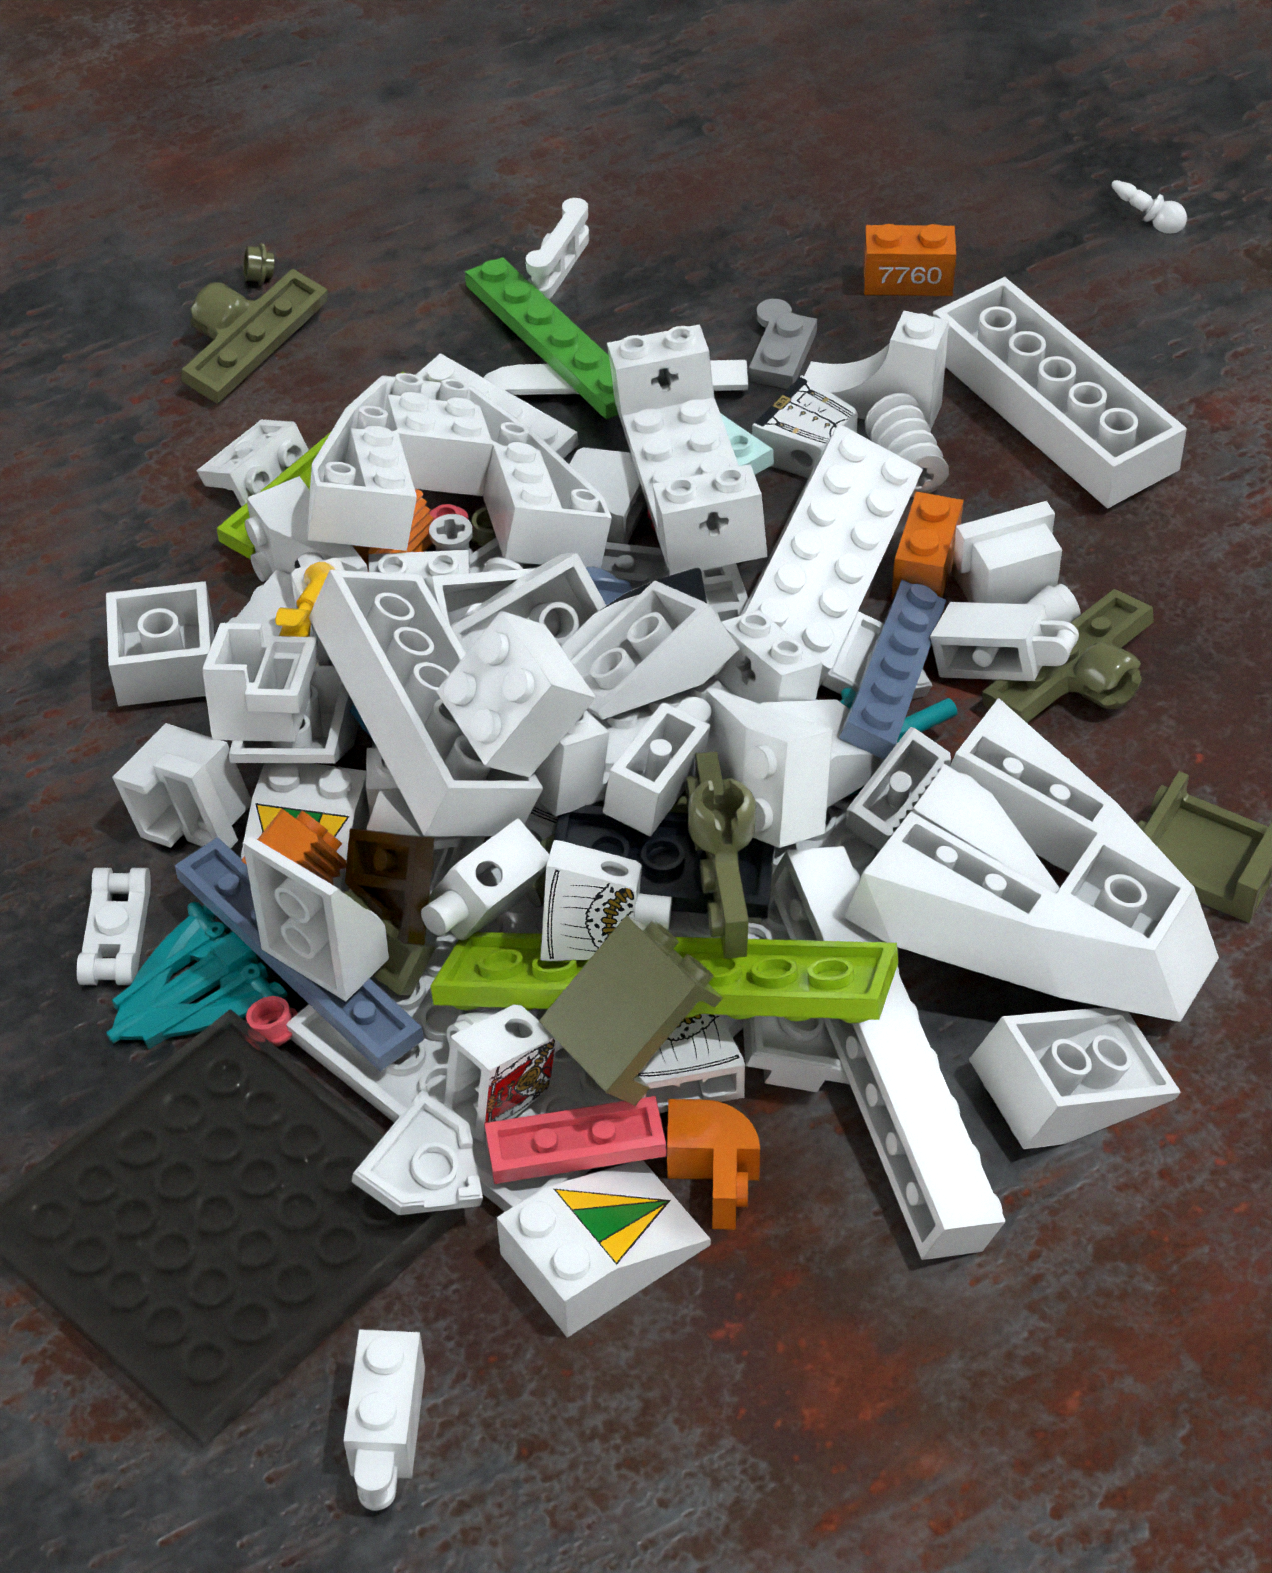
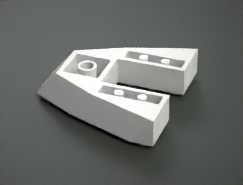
M399 373L395 377L382 375L345 408L312 463L307 541L407 551L417 498L415 489L483 496L503 558L519 563L543 565L560 554L578 553L585 567L595 566L601 568L612 520L604 497L532 429L473 386H468L467 383L461 380L444 379L441 382L424 381L419 376L409 373Z
M998 698L956 752L950 767L959 773L971 776L980 786L993 794L1035 854L1070 873L1056 894L910 812L863 872L844 918L885 942L897 943L898 948L1046 994L1181 1022L1219 959L1195 888L1118 803Z

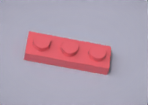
M656 1096L642 1098L636 1106L626 1101L484 1123L494 1184L666 1157V1141Z

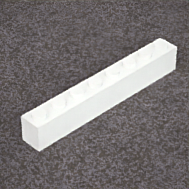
M844 846L786 850L772 874L771 893L791 940L885 942L844 918L860 881V876L857 870L853 868ZM897 966L880 1020H868L862 1023H848L835 1018H823L921 1259L926 1260L979 1253L986 1248L1006 1222L1003 1217L1002 1206L999 1198L991 1189L981 1166L979 1151L969 1138L960 1117L958 1103L950 1094L939 1068L937 1054L928 1043L919 1022L917 1008L909 999Z

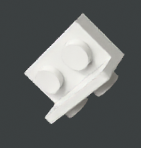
M261 419L201 466L197 472L204 486L233 490L242 507L247 503V497L259 493L309 451L295 422Z

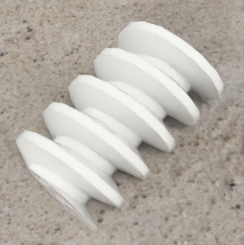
M894 393L875 403L865 419V431L871 441L923 469L911 497L915 496L916 491L929 494L937 490L945 483L949 476V466L937 446V441L925 421L924 414L919 409L918 402L908 394Z

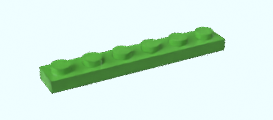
M503 257L489 260L483 265L465 271L466 286L606 420L619 415L615 404L609 355Z

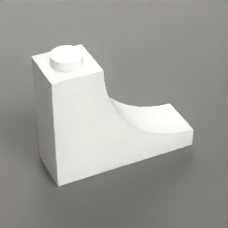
M903 311L890 339V343L875 355L845 364H827L811 361L804 376L854 407L858 413V418L864 420L869 410L882 398L894 393L908 394L918 402L919 409L925 416V421L930 429H932L942 405L949 320Z

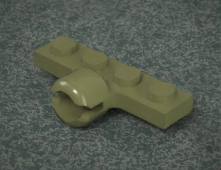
M293 268L263 296L256 300L246 299L223 283H209L198 293L191 306L192 319L190 323L192 327L213 341L182 368L181 382L218 404L327 303L328 289Z
M1113 589L1071 622L1078 630L1079 639L1072 648L1065 664L1061 666H1042L1035 681L996 680L982 691L984 707L990 709L999 698L1027 723L1061 695L1068 692H1077L1083 698L1105 709H1120L1126 706L1133 699L1141 684L1142 678L1138 670L1141 662L1135 655L1122 649V647L1154 622L1153 607Z
M717 751L695 753V776H686V797L689 808L688 832L694 841L696 851L703 850L706 852L707 859L700 860V876L703 893L713 892L714 902L708 903L707 906L710 936L721 937L724 959L747 957L749 920L739 872L737 852L746 847L755 835L756 800L752 792L741 782L731 778L722 780Z

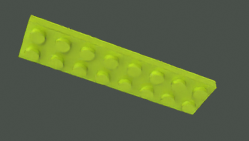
M476 932L465 940H458L430 985L433 1005L454 1006L460 1010H473L479 1007L507 1008L512 1005L523 1006L527 1011L549 1009L589 960H541L542 933ZM676 937L679 943L674 947V950L682 958L688 954L712 973L714 977L708 984L723 998L716 1007L704 1001H699L685 1018L698 1014L727 1015L733 1019L774 1016L784 1017L790 1021H805L811 1018H835L848 1023H862L868 1020H880L898 966L897 943L748 939L747 957L724 959L721 938Z

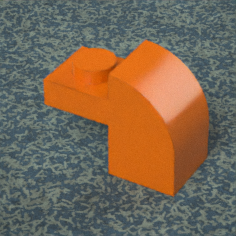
M668 1099L667 1178L713 1180L712 1229L736 1230V1207H748V1180H759L760 1142L753 1124L740 1111L722 1102L703 1099Z

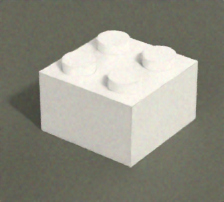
M206 581L106 593L108 662L118 706L206 696L202 668L215 637Z
M504 611L499 612L436 690L484 766L526 777H531L596 699L545 624Z

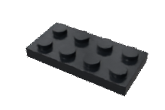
M585 805L577 810L558 816L554 840L635 860L642 865L641 894L672 897L671 911L708 914V903L714 902L713 892L703 893L700 876V860L707 859L706 852L703 850L696 851L694 841L688 832L687 813L668 812L651 836L604 814L602 806ZM752 838L746 847L737 852L748 918L768 919L775 846Z

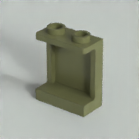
M1179 771L1170 787L1161 785L1151 805L1150 814H1152L1149 822L1141 820L1137 825L1193 885L1200 903L1250 923L1272 884V822L1268 827L1189 795L1186 791L1189 775Z
M626 915L540 1018L539 1022L606 1093L636 1106L650 1089L637 1075L699 1001H704L716 1007L723 998L708 984L714 976L705 966L688 954L682 958L674 950L679 941L666 928L654 920L646 926Z

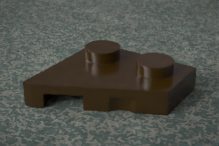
M350 828L345 883L357 896L365 898L368 908L381 920H391L400 929L397 939L402 944L425 945L426 925L422 920L421 911L429 904L431 874L434 867V838Z

